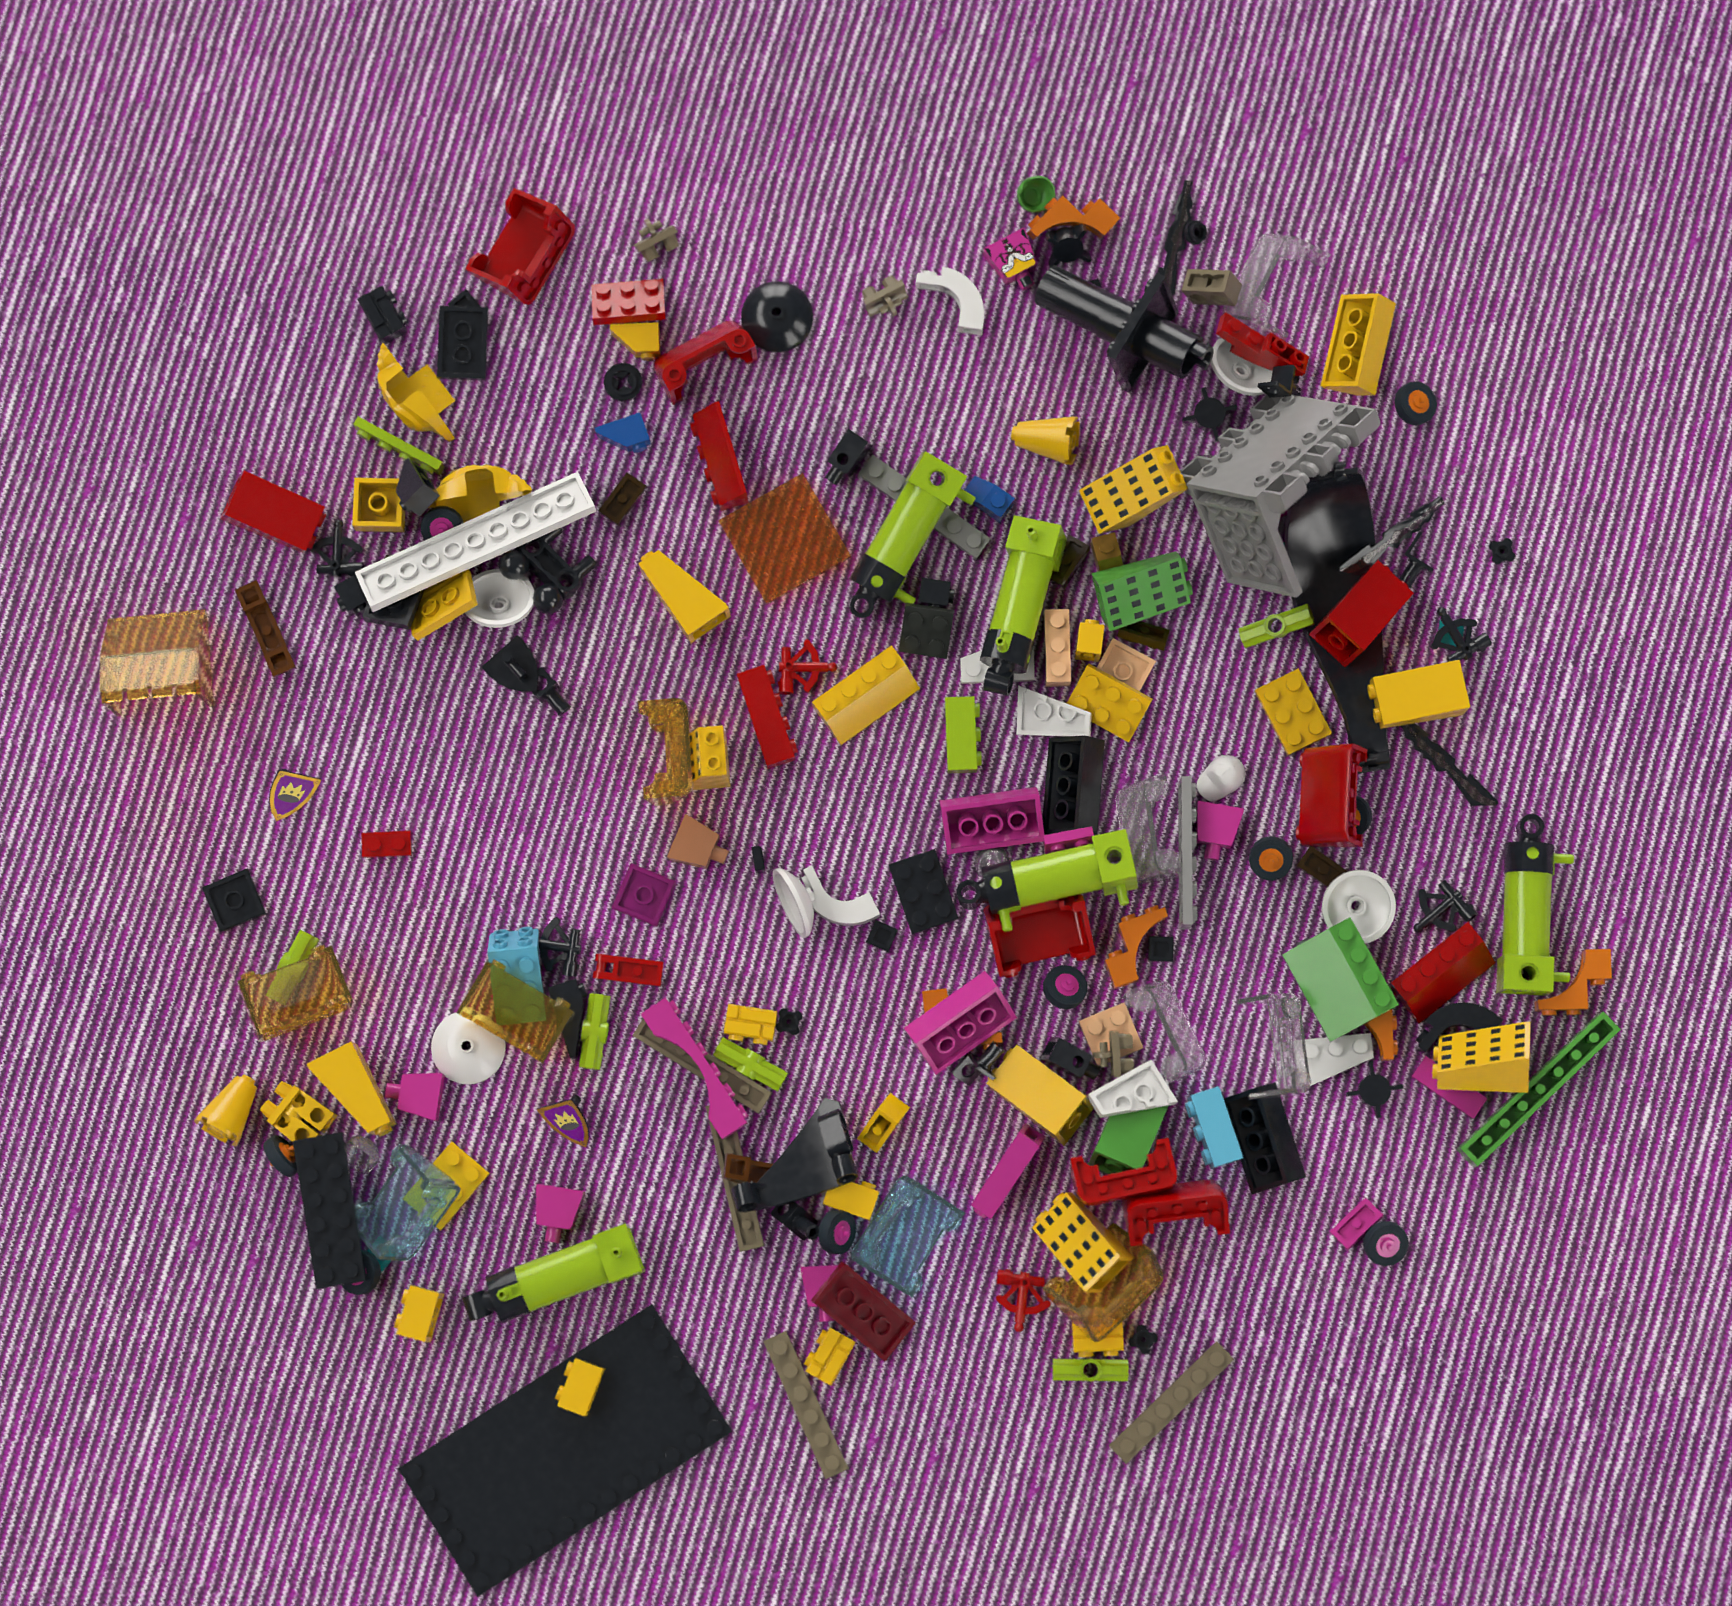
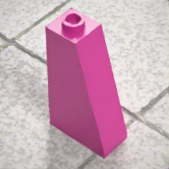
M1026 1123L1023 1125L971 1203L975 1213L983 1218L989 1217L992 1219L1046 1136Z

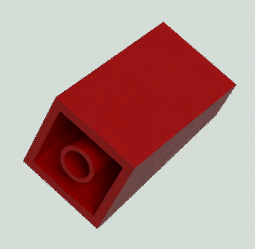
M244 470L238 476L220 519L304 553L307 548L312 549L317 536L313 535L317 526L321 528L326 514L323 513L325 506Z
M1377 560L1309 635L1346 667L1369 646L1414 592L1409 589L1404 581L1398 579L1388 566Z

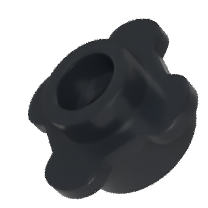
M1505 538L1500 542H1490L1489 549L1491 550L1492 562L1498 565L1505 561L1512 562L1515 559L1516 555L1512 551L1511 546L1513 542L1511 539Z
M786 1008L781 1009L778 1013L780 1018L779 1023L775 1026L776 1030L797 1035L800 1031L798 1026L799 1021L803 1018L802 1014L799 1011L791 1012Z
M1138 1325L1136 1333L1133 1337L1129 1338L1128 1342L1131 1347H1137L1142 1354L1146 1355L1150 1353V1347L1153 1343L1158 1341V1335L1148 1331L1146 1326ZM1142 1337H1144V1338L1146 1339L1145 1342H1142V1341H1141V1338H1142Z

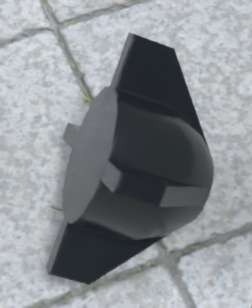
M1085 225L1062 227L1045 234L1046 240L1050 242L1052 248L1048 261L1049 268L1054 265L1057 266L1060 262H1073L1078 258L1088 263L1092 261L1082 242V237L1087 233Z
M1206 387L1201 388L1202 400L1196 405L1193 415L1182 418V423H1195L1201 430L1210 432L1214 443H1218L1217 429L1223 425L1225 416L1237 411L1238 407L1237 404L1224 407L1223 403L1218 399L1208 398Z
M1373 1060L1367 1061L1368 1076L1360 1081L1357 1091L1345 1092L1346 1097L1358 1096L1363 1104L1373 1107L1376 1118H1381L1380 1106L1389 1100L1391 1091L1404 1089L1403 1084L1390 1086L1389 1081L1384 1076L1375 1074Z

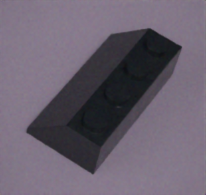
M1086 735L1049 738L1042 818L1044 835L1091 826L1094 836L1098 835L1105 740Z
M1276 1082L1224 1098L1243 1156L1240 1161L1251 1195L1306 1178Z

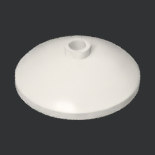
M1220 338L1213 346L1214 353L1211 360L1213 371L1220 381L1231 390L1244 395L1256 396L1265 394L1257 386L1258 383L1271 382L1272 370L1250 363L1230 352L1231 344Z
M499 569L484 571L472 578L478 605L465 612V614L475 623L486 627L500 628L516 624L531 612L534 606V588L525 576L519 580H509L502 575Z
M777 868L773 870V881L781 905L796 932L802 938L808 937L813 927L814 910L812 902L815 901L811 889L809 887L805 888L797 877L784 869Z
M1366 870L1348 871L1335 878L1326 889L1322 900V915L1326 926L1330 928L1351 917L1365 943L1380 938L1391 926L1396 912L1395 896L1389 884L1379 875ZM1354 901L1359 902L1357 909H1352L1351 907Z
M463 1010L446 1017L435 1030L431 1043L432 1057L438 1070L448 1079L460 1084H476L490 1078L501 1066L506 1051L505 1038L499 1025L488 1015L474 1010ZM466 1041L471 1043V1048L467 1051L462 1048L463 1043Z

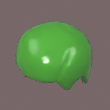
M1043 176L1028 177L1020 184L1017 190L1018 203L1024 210L1030 213L1045 211L1044 207L1053 197L1055 198L1054 185Z

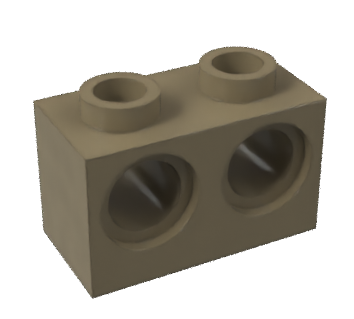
M1188 269L1181 291L1193 304L1236 306L1242 284L1230 270Z

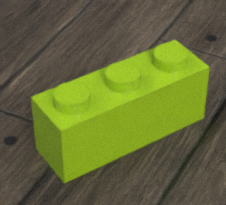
M975 696L945 697L947 774L977 773V766H982V754L976 748V742H981V728L976 727L975 718L980 717V703H975Z

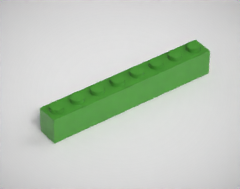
M1604 1012L1598 1013L1529 1079L1528 1093L1515 1092L1456 1150L1472 1167H1478L1621 1029Z

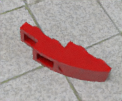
M1227 312L1220 317L1216 335L1231 344L1230 352L1265 369L1273 371L1275 366L1294 365L1296 367L1295 376H1303L1305 374L1309 356L1271 332L1264 337Z

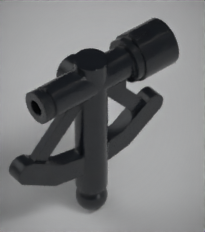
M336 520L334 522L333 536L322 538L314 543L310 551L312 553L317 552L328 563V565L317 564V574H331V577L335 578L341 577V574H348L351 577L356 575V571L364 568L363 562L349 563V560L356 552H363V547L352 539L343 537V522ZM333 545L332 561L321 550L325 546ZM343 545L349 546L352 550L342 560Z
M1444 607L1437 609V614L1441 617L1440 619L1444 626L1436 632L1430 647L1432 650L1440 647L1454 651L1455 653L1446 657L1447 662L1467 660L1473 656L1472 653L1476 651L1483 652L1492 645L1486 633H1482L1473 640L1471 639L1472 627L1477 625L1475 619L1460 618L1453 621ZM1457 627H1467L1465 641ZM1447 632L1456 646L1441 642Z
M1444 880L1438 885L1444 894L1426 893L1424 889L1418 891L1420 907L1425 916L1419 923L1414 925L1413 929L1415 932L1420 933L1423 931V928H1427L1433 923L1440 929L1455 932L1457 927L1453 923L1456 912L1466 923L1473 920L1478 913L1471 903L1463 901V895L1458 890L1455 891ZM1427 898L1444 900L1432 911L1427 905ZM1451 908L1448 923L1441 921L1439 917Z
M555 917L544 928L541 939H539L540 958L547 971H552L554 964L565 960L562 975L577 977V970H579L578 962H576L577 954L580 955L582 946L579 945L581 930L571 929L569 939L559 925L560 919ZM554 929L557 930L565 942L549 940ZM548 950L564 952L553 960H550L548 956Z

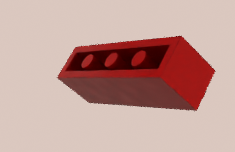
M761 665L737 673L767 769L795 761L794 754L798 753L794 738L789 740L787 730H790L787 716H781L779 708L783 707L779 692L775 694L771 685L775 684L772 671H766L765 665Z

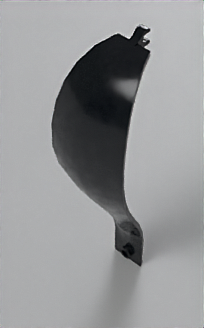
M1343 461L1334 463V468L1325 476L1317 474L1315 477H1309V482L1306 484L1307 492L1288 508L1285 523V549L1303 591L1297 598L1291 597L1293 605L1296 608L1309 604L1313 613L1315 624L1302 628L1340 709L1348 735V744H1357L1367 749V762L1359 763V766L1362 767V772H1358L1360 774L1391 768L1387 728L1380 729L1379 723H1375L1373 717L1375 703L1374 699L1369 698L1367 685L1370 684V680L1373 677L1384 675L1383 629L1369 646L1346 667L1309 635L1361 577L1350 574V572L1359 570L1377 554L1376 549L1361 557L1357 563L1343 567L1339 571L1340 565L1367 544L1370 545V548L1376 544L1373 515L1364 475L1358 467L1344 469L1346 463Z

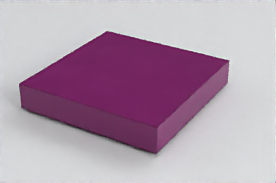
M630 863L612 909L658 927L676 881Z

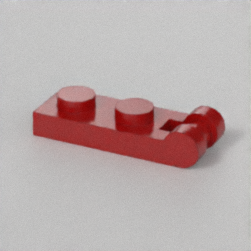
M605 954L595 955L597 965L596 971H593V979L661 987L664 962ZM607 963L613 964L612 973L606 972Z

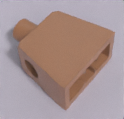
M685 814L667 858L673 862L707 869L711 859L724 864L729 850L717 846L720 839L719 834Z

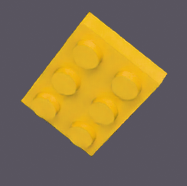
M469 569L425 589L411 625L412 636L417 641L478 605Z
M1088 663L1067 704L1091 712V722L1130 742L1153 699Z
M1299 668L1255 689L1254 692L1287 756L1332 734Z
M451 1141L403 1199L442 1231L490 1173Z

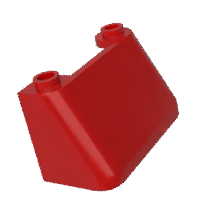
M513 188L505 201V210L510 216L509 221L488 255L476 253L469 259L465 270L516 301L529 305L536 299L573 238L575 225L556 205Z
M728 320L660 355L654 362V371L672 405L683 400L682 389L684 385L688 384L686 371L719 353L726 351L730 360L738 358L745 361L747 365L758 360L756 345L749 333L738 323Z
M1357 744L1305 748L1304 752L1300 754L1299 759L1300 766L1302 767L1299 826L1296 828L1297 840L1305 847H1363V835L1357 834L1355 827L1359 826L1360 821L1356 820L1355 817L1358 772H1362V767L1359 766V763L1367 762V749Z
M1082 894L1021 907V910L1009 912L1012 930L1008 932L1003 931L999 914H991L989 905L983 910L999 977L1011 978L1017 976L1018 972L1022 970V964L1070 954L1072 958L1083 961L1089 959L1090 956L1096 955L1085 900Z
M1169 1137L1156 1140L1155 1151L1147 1154V1167L1100 1176L1098 1165H1088L1084 1162L1083 1156L1070 1158L1071 1179L1080 1201L1085 1205L1095 1206L1173 1188L1177 1182V1170Z
M1212 1179L1176 1183L1169 1190L1122 1200L1123 1215L1130 1247L1143 1245L1142 1240L1145 1234L1148 1232L1149 1234H1154V1223L1203 1217L1204 1227H1208L1209 1224L1214 1226L1218 1235L1230 1234L1227 1198L1220 1184Z

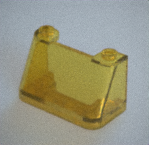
M680 698L638 701L639 714L648 716L649 725L654 731L665 733L667 772L655 773L653 783L643 787L644 799L653 806L670 805L689 795L694 786L689 708Z
M317 946L311 949L312 954L308 958L263 975L250 971L240 976L241 979L237 980V984L258 1042L273 1039L342 1013L352 1007L353 999L332 946Z
M493 959L492 963L486 961L456 1013L473 1021V1023L543 1063L573 1013L569 1009L571 1004L560 997L555 1001L504 971L507 966Z
M1114 1222L1107 1229L1134 1258L1100 1293L1084 1292L1073 1277L1068 1282L1063 1277H1054L1042 1288L1045 1295L1094 1342H1099L1108 1336L1160 1287L1164 1278L1163 1271L1153 1250L1145 1244L1130 1247L1127 1231Z

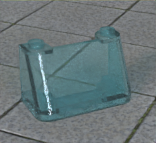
M398 1144L390 1157V1162L396 1169L372 1202H360L355 1205L360 1238L378 1260L407 1261L414 1257L460 1192V1187L452 1178L409 1145Z
M903 1175L894 1183L852 1251L851 1259L913 1298L914 1294L919 1292L923 1285L922 1275L918 1273L943 1231L950 1232L956 1230L961 1225L965 1212L919 1182Z

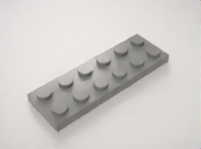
M1181 776L1178 782L1179 929H1190L1193 923L1197 921V906H1193V899L1197 896V881H1192V874H1195V871H1197V857H1192V850L1195 849L1197 844L1196 832H1192V825L1196 822V807H1192V801L1196 798V783H1192L1191 776Z

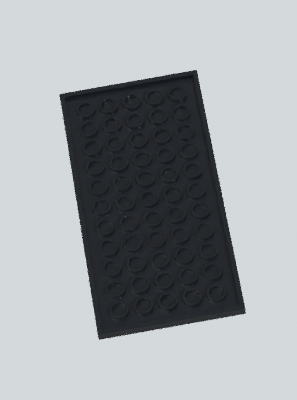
M651 1304L399 1467L398 1470L476 1596L479 1597L731 1433L732 1429L655 1307ZM575 1358L605 1369L586 1417L558 1407L559 1400L555 1399L559 1386H565L568 1378L564 1376L569 1361L574 1362Z

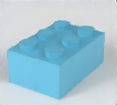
M1220 1087L1190 1095L1187 1098L1188 1102H1186L1185 1108L1188 1117L1194 1118L1196 1126L1193 1127V1132L1197 1142H1202L1204 1150L1201 1151V1156L1205 1166L1209 1165L1210 1169L1242 1159L1243 1156Z

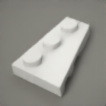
M1034 649L1031 653L1027 672L1014 674L1013 682L1035 681ZM982 650L960 658L961 684L984 683L989 666L980 661Z
M1018 686L1016 735L1064 737L1086 735L1091 737V712Z
M1371 1033L1345 1035L1332 1042H1329L1327 1037L1296 1040L1301 1090L1374 1058Z
M1152 1060L1089 1093L1087 1096L1100 1118L1175 1105L1178 1102Z

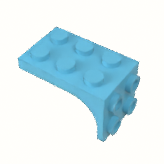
M522 927L517 931H508L506 929L494 931V933L489 935L487 953L497 1025L547 1020L539 957V930L532 927Z

